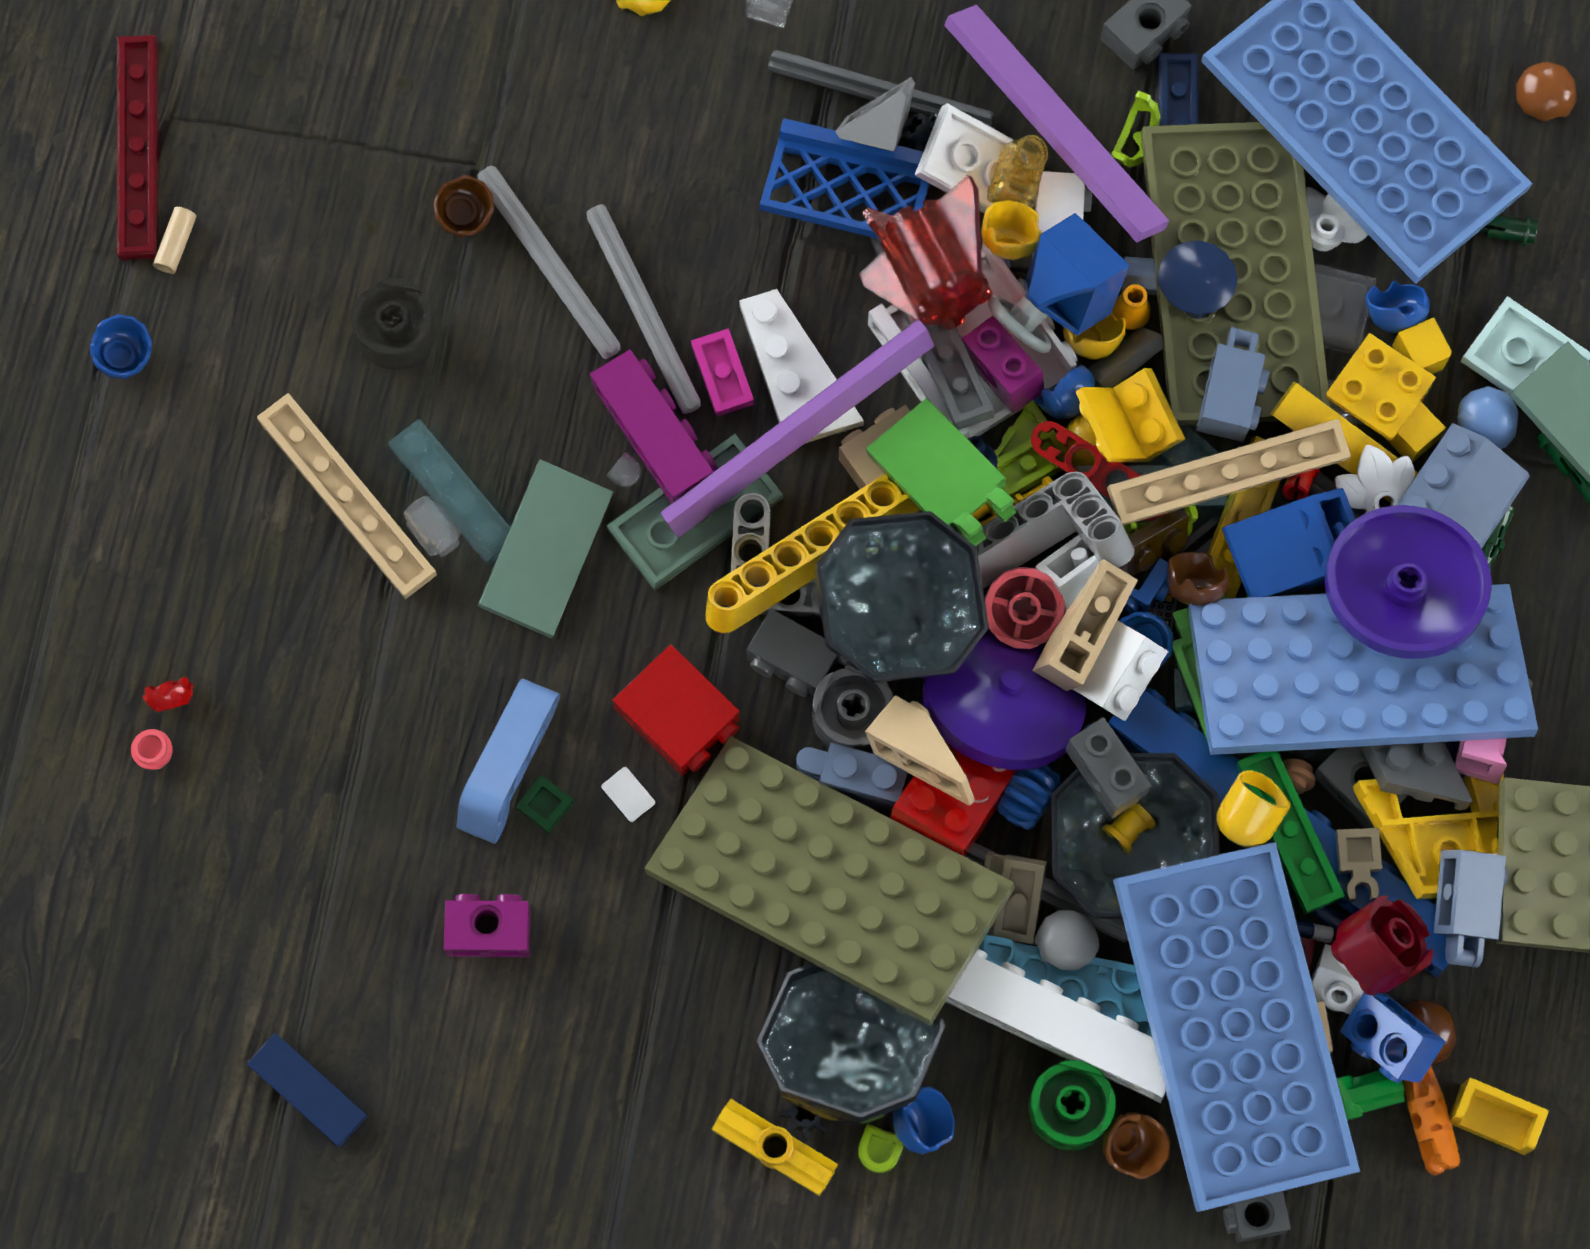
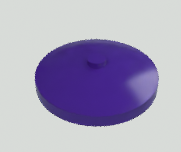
M1396 505L1382 507L1365 513L1351 522L1341 532L1331 549L1326 565L1325 588L1334 615L1345 630L1359 642L1389 656L1422 659L1438 656L1455 649L1476 631L1488 608L1492 590V579L1489 564L1483 550L1464 527L1434 510L1418 506Z
M991 630L985 632L954 674L925 677L923 684L924 706L942 738L948 744L977 762L1010 770L1038 768L1062 757L1066 753L1065 750L1069 739L1080 733L1086 713L1085 697L1073 689L1065 691L1032 671L1045 647L1044 644H1040L1032 649L1013 648L999 641Z

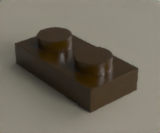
M1181 509L1171 511L1128 535L1135 549L1134 555L1127 564L1119 567V569L1133 577L1151 568L1160 558L1164 559L1171 554L1179 552L1187 545L1189 515Z

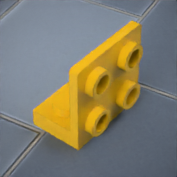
M1369 333L1327 391L1326 398L1388 440H1392L1419 401L1422 402L1428 394L1436 377Z
M1152 368L1140 370L1114 388L1082 387L1076 391L1080 401V412L1090 423L1097 437L1096 446L1099 452L1109 462H1149L1185 440Z

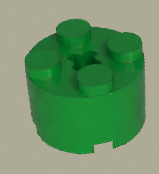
M1067 1060L1047 1069L1036 1081L1028 1103L1029 1119L1033 1131L1047 1144L1068 1151L1084 1149L1097 1142L1109 1127L1116 1108L1115 1094L1105 1075L1097 1067L1079 1060ZM1069 1097L1076 1098V1105L1082 1108V1110H1076L1074 1115L1066 1113L1067 1107L1061 1105V1102L1066 1103Z

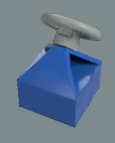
M1074 213L1041 234L1024 281L1026 294L1014 306L1006 299L994 295L988 299V306L995 317L1018 339L1040 353H1047L1051 349V342L1038 327V324L1041 325L1049 316L1077 336L1111 315L1130 265L1084 220Z

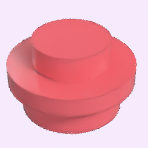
M148 729L139 733L131 746V754L134 761L146 770H157L164 767L171 759L173 753V746L169 737L164 732L156 729Z

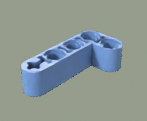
M523 678L519 681L463 790L458 806L457 829L496 844L508 819L510 801L555 714L560 693Z

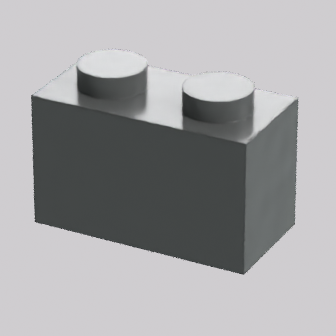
M772 609L769 610L746 649L747 660L751 662L750 667L768 678H771L772 674L787 681L785 686L802 697H806L807 694L814 696L818 684L826 675L833 672L838 663V655L826 647L824 637Z

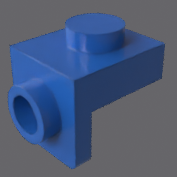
M1161 558L1158 560L1140 590L1133 589L1123 610L1128 613L1146 612L1150 610L1156 599L1163 603L1169 594L1167 586L1168 562Z

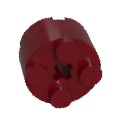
M1383 895L1361 908L1340 923L1336 933V941L1331 945L1335 959L1345 965L1349 973L1358 981L1362 991L1369 996L1391 991L1427 968L1433 958V947L1427 950L1425 938L1430 935L1426 924L1415 909L1401 899L1393 902L1387 900L1389 896Z

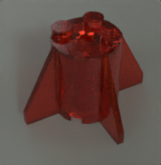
M969 175L965 176L939 201H922L926 208L913 212L911 206H908L893 216L868 207L862 212L869 227L882 241L879 243L883 250V253L859 274L864 287L927 325L942 324L944 329L947 330L960 326L965 321V315L974 310L978 305L987 302L993 294L982 270L979 191L975 181Z

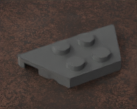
M1444 742L1360 746L1381 791L1397 795L1407 794L1417 800L1429 803L1434 798L1454 802V809L1466 810L1473 802Z

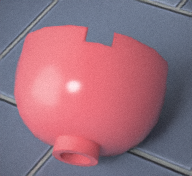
M1017 567L1003 572L991 583L984 599L989 629L999 641L1013 648L1032 649L1049 640L1051 634L1065 615V601L1063 595L1059 593L1053 584L1055 582L1048 574L1036 568Z

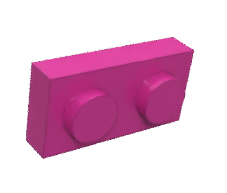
M729 328L691 340V346L716 417L754 405V398Z

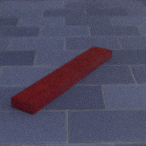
M156 35L117 36V256L119 260L155 259L159 249L158 39Z

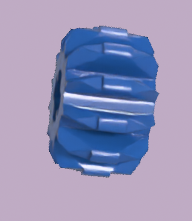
M1049 765L1018 770L1001 797V801L998 804L999 814L1017 827L1020 826L1026 830L1033 828L1050 804L1051 794L1059 787L1061 783L1060 775L1053 771Z

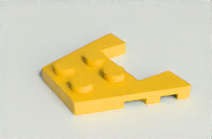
M1465 775L1463 777L1464 784L1473 800L1470 804L1472 813L1412 818L1402 817L1397 794L1381 791L1376 779L1359 780L1352 787L1373 826L1379 828L1380 838L1418 900L1437 898L1442 850H1467L1488 854H1496L1498 852L1499 782L1495 784Z

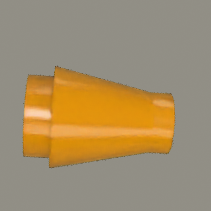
M1138 284L1128 286L1117 297L1112 310L1117 319L1121 317L1126 319V329L1134 330L1143 327L1151 316L1147 292L1144 287Z

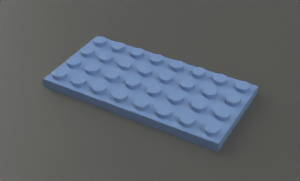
M1271 0L1203 54L1201 62L1415 284L1526 193L1532 185V182L1353 0Z
M1510 584L1492 585L1491 597L1485 615L1476 631L1464 643L1444 654L1422 659L1389 656L1359 642L1340 624L1331 609L1326 594L1220 599L1218 602L1204 606L1188 605V616L1210 755L1535 737L1538 731Z
M1276 842L1113 880L1196 1212L1360 1172Z

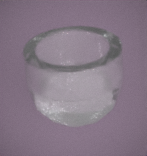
M625 452L606 477L619 486H632L640 477V465L634 457Z

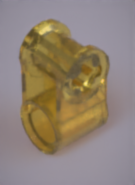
M1027 135L1008 142L1002 147L994 176L988 187L987 199L989 202L1010 200L1023 203L1030 208L1034 207L1045 163L1048 159V149L1041 138L1035 135ZM1020 148L1026 152L1027 163L1021 159Z

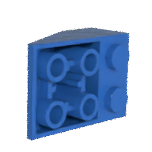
M1340 488L1311 495L1223 527L1222 531L1248 598L1281 596L1325 584L1326 565L1331 549L1341 532L1355 520V516L1344 489Z

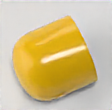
M1253 770L1243 771L1238 775L1217 810V825L1229 840L1242 847L1252 848L1264 845L1273 836L1290 809V802L1281 789L1264 774ZM1244 783L1253 785L1273 797L1276 805L1254 794Z

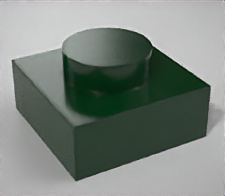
M541 775L517 804L516 809L546 833L550 834L574 804V800Z

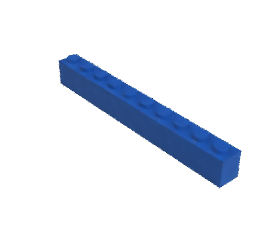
M1151 688L1144 690L1126 721L1115 715L1111 718L1108 724L1114 730L1117 737L1122 740V744L1131 752L1175 753L1218 793V808L1240 774L1236 767L1237 762L1240 761L1232 754L1210 755L1205 736L1198 730L1199 724L1186 713L1180 712L1176 714L1165 705L1167 703L1165 698ZM1305 809L1345 895V888L1351 880V874H1338L1336 831L1330 828L1332 823L1323 814L1316 810L1309 812ZM1382 860V870L1380 872H1371V877L1376 880L1379 886L1378 897L1383 895L1389 896L1387 900L1393 902L1401 899L1414 908L1423 919L1430 934L1425 938L1427 950L1433 947L1432 961L1424 970L1437 978L1448 965L1445 958L1447 935L1434 934L1436 905L1431 902L1433 898L1417 900L1409 885L1397 877L1399 872L1392 865ZM1358 885L1355 887L1356 899L1354 902H1348L1346 896H1344L1342 900L1334 903L1352 915L1372 901L1369 900V890L1363 885Z

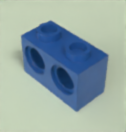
M1363 993L1340 1030L1344 1036L1352 1041L1350 1047L1356 1053L1367 1059L1373 1058L1381 1065L1379 1071L1396 1083H1401L1402 1080L1420 1083L1446 1042L1392 997L1384 993H1377L1374 996ZM1377 1022V1023H1378V1029H1377L1376 1034H1374V1026H1375V1023ZM1405 1045H1407V1054L1404 1058L1403 1050Z

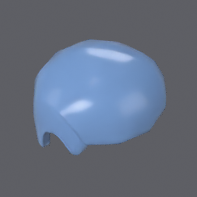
M1487 386L1469 392L1460 401L1457 411V423L1459 426L1488 438L1500 449L1507 447L1516 437L1518 409L1513 399L1506 392Z

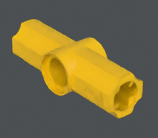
M732 1099L724 1107L712 1128L713 1132L756 1157L766 1167L779 1171L819 1197L838 1167V1164L791 1136L786 1129L773 1125ZM772 1137H778L786 1143L787 1150L783 1156L772 1158L765 1154L763 1150L764 1143Z

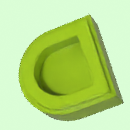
M867 1124L859 1144V1160L867 1170L873 1173H885L895 1167L904 1145L896 1137V1134Z

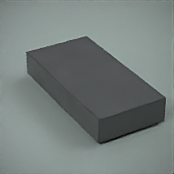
M1144 327L1138 328L1124 339L1117 350L1110 356L1101 358L1091 365L1088 370L1094 376L1095 387L1114 388L1163 348L1161 334Z

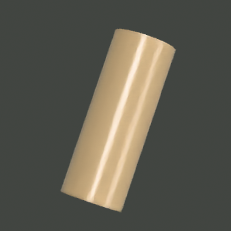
M182 207L174 208L153 262V266L156 269L169 274H175L197 217L194 212Z

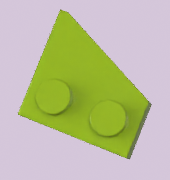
M1034 400L1023 407V411L1014 425L1010 426L1003 436L1002 443L998 449L994 450L998 457L997 470L1005 477L1007 482L1002 489L1012 499L1015 494H1022L1041 483L1043 477H1052L1063 470L1039 455L1032 447L1031 434L1033 429L1038 424L1047 421ZM1054 429L1050 433L1043 431L1039 437L1044 441L1042 449L1046 451L1048 447L1052 446L1060 450L1063 454L1057 459L1063 463L1068 450L1062 442L1056 439Z

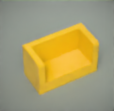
M1469 1078L1461 1084L1449 1117L1451 1124L1526 1155L1535 1149L1549 1110Z

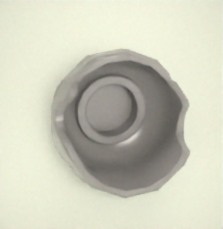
M1058 910L1043 920L1035 935L1033 944L1038 946L1043 962H1048L1060 970L1076 971L1090 964L1099 949V938L1094 925L1084 914L1073 910Z

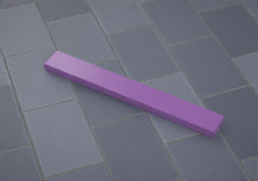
M978 5L947 17L944 26L1136 243L1166 229L1169 223L1167 217Z
M916 320L661 511L662 517L677 538L681 537L933 348L934 344L927 328L920 320Z

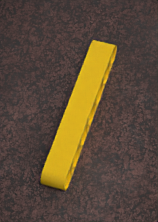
M886 473L716 581L708 591L705 615L707 624L714 631L720 633L732 632L815 579V564L851 519L917 513L920 509ZM866 539L864 542V546H866L875 539Z

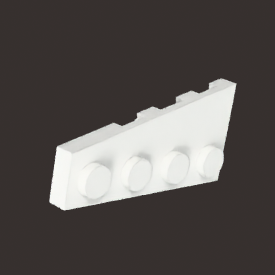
M775 289L739 300V306L780 423L837 379L779 291ZM853 407L806 443L863 426L864 420L856 408Z

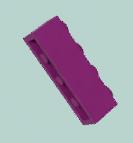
M630 349L590 373L595 392L671 504L718 469L710 453L707 450L700 452L694 441L697 440V436L688 421L684 419L680 422L673 413L677 408L667 390L662 389L659 391L652 382L656 379L655 374L644 358L638 361Z

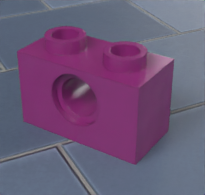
M993 315L961 338L978 375L1013 414L1041 394V391L1044 389L1042 370Z
M459 894L455 896V900H445L444 951L447 957H530L531 907L529 902L521 901L522 897L514 894L498 895L497 901H480V896L475 894ZM485 916L496 917L499 920L497 929L490 934L478 932L477 924L481 918Z

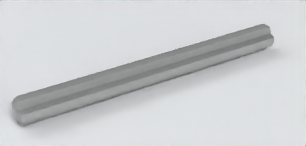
M488 166L478 174V180L483 181L491 191L493 203L602 358L609 359L621 350L619 341L495 166Z
M601 204L589 209L586 213L587 220L680 411L683 414L696 411L701 407V400L606 206Z

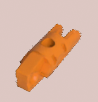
M1430 1066L1420 1083L1404 1080L1407 1106L1424 1165L1428 1173L1436 1176L1443 1173L1444 1170L1458 1167L1461 1159L1445 1099Z

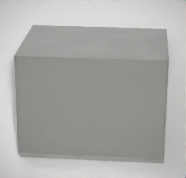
M910 77L845 117L835 131L838 137L894 151L903 138L902 131L907 122L915 87L913 79Z

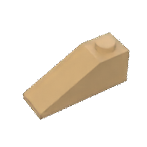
M1105 559L1101 560L1051 634L1032 671L1065 691L1082 686L1138 580Z
M894 696L865 730L874 754L971 806L975 799L967 777L931 720L927 709L918 702L911 701L909 703Z

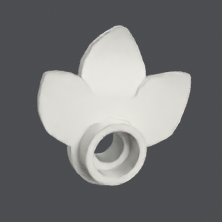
M1311 187L1306 188L1312 247L1314 249L1329 251L1337 247L1341 242L1358 243L1368 236L1329 194L1324 196Z
M1366 445L1359 459L1357 474L1336 476L1335 486L1336 489H1344L1351 508L1365 509V512L1368 513L1380 508L1379 500L1383 496H1389L1391 499L1390 506H1396L1414 481L1415 471L1409 456H1403L1391 462L1390 458L1383 451L1371 445Z

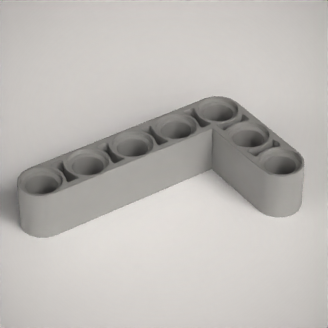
M1069 472L1013 506L1016 509V513L1005 523L997 516L982 525L983 529L981 531L985 534L986 539L976 546L983 589L991 585L1003 572L1023 565L1074 532L1079 534L1099 562L1105 559L1118 568L1127 564L1132 559L1135 551L1118 516L1082 472Z
M747 493L741 496L735 504L731 572L746 563L739 557V552L745 545H756L762 552L769 548L770 505L766 498L760 494ZM748 505H758L764 511L762 519L756 523L746 522L741 516L742 510ZM817 578L798 589L800 599L795 604L785 605L779 601L759 615H767L769 610L772 609L783 616L820 618Z

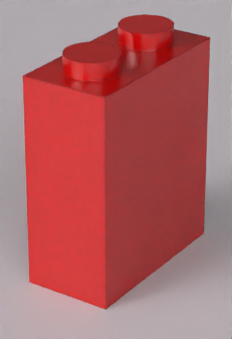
M671 644L613 699L614 710L682 777L690 769L694 773L698 771L711 757L708 751L719 741L725 744L740 728L737 725L740 721V711Z

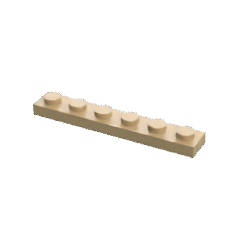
M289 393L257 416L259 423L405 600L437 576L435 569Z
M1335 419L1109 485L1107 490L1115 514L1120 519L1122 525H1127L1348 460L1351 455L1339 419Z

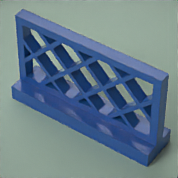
M783 118L779 140L764 187L759 210L910 247L913 246L928 187H930V183L915 176L923 151L897 146L894 151H889L840 139L835 132L836 130ZM788 153L800 156L806 165L789 173L782 163L783 155ZM828 163L838 165L844 174L827 182L818 168ZM778 172H779L782 177H780V178L777 179ZM811 172L820 186L803 194L794 180ZM865 173L877 175L882 183L865 191L857 177ZM850 182L858 195L841 203L833 189ZM908 182L920 185L918 194L903 200L895 186ZM788 184L796 196L795 199L787 203L770 200L773 191ZM888 191L896 205L879 212L871 198ZM826 194L834 208L826 212L815 211L809 201ZM864 203L872 217L863 222L853 220L847 210ZM914 206L913 213L909 209ZM902 212L910 223L908 231L902 232L891 229L885 220Z

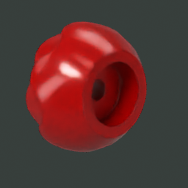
M185 676L178 681H166L157 687L148 686L145 688L143 699L156 712L188 704L193 695V682H189L188 677Z

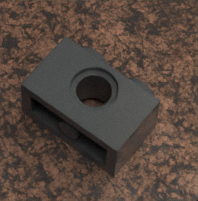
M1130 0L1104 23L1101 41L1134 71L1142 62L1146 65L1151 63L1162 51L1163 47L1161 45L1170 37L1175 40L1185 32L1190 24L1188 19L1192 5L1187 0ZM1151 21L1157 25V28L1152 30L1145 29L1140 23Z
M1104 717L1069 739L1065 751L1112 818L1147 796L1151 784Z
M1361 747L1338 748L1315 771L1316 782L1365 829L1375 828L1356 797L1352 786L1355 785L1354 775L1366 774L1371 779L1376 778ZM1397 795L1399 806L1409 795Z

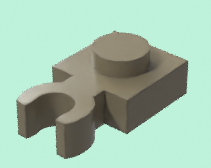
M1379 828L1337 830L1335 832L1338 874H1351V880L1345 888L1347 901L1354 902L1356 899L1355 887L1358 885L1365 886L1369 890V900L1374 901L1379 895V886L1376 880L1371 877V872H1380L1382 870Z

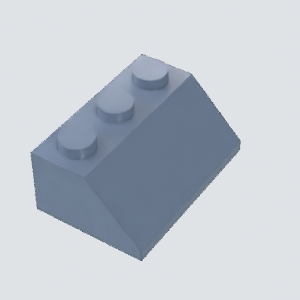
M1452 423L1397 505L1423 507L1451 518L1464 527L1482 549L1530 476L1526 470L1488 438Z

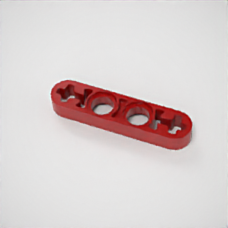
M1045 421L1033 429L1031 434L1033 449L1039 455L1068 473L1078 472L1072 464L1073 456L1077 451L1082 449L1091 451L1095 457V464L1090 471L1082 473L1086 475L1098 492L1109 499L1106 480L1110 473L1123 471L1129 479L1141 476L1120 462H1109L1099 452L1098 448L1058 423ZM1053 429H1056L1058 431L1056 439L1067 446L1070 438L1076 441L1068 449L1063 463L1057 459L1063 452L1052 446L1048 447L1046 451L1042 449L1044 441L1039 437L1043 431L1050 433ZM1166 513L1161 514V515H1157V516H1154V517H1151V518H1147V519H1144V520L1149 521V522H1153L1154 520H1156V519H1158L1159 517L1165 515Z

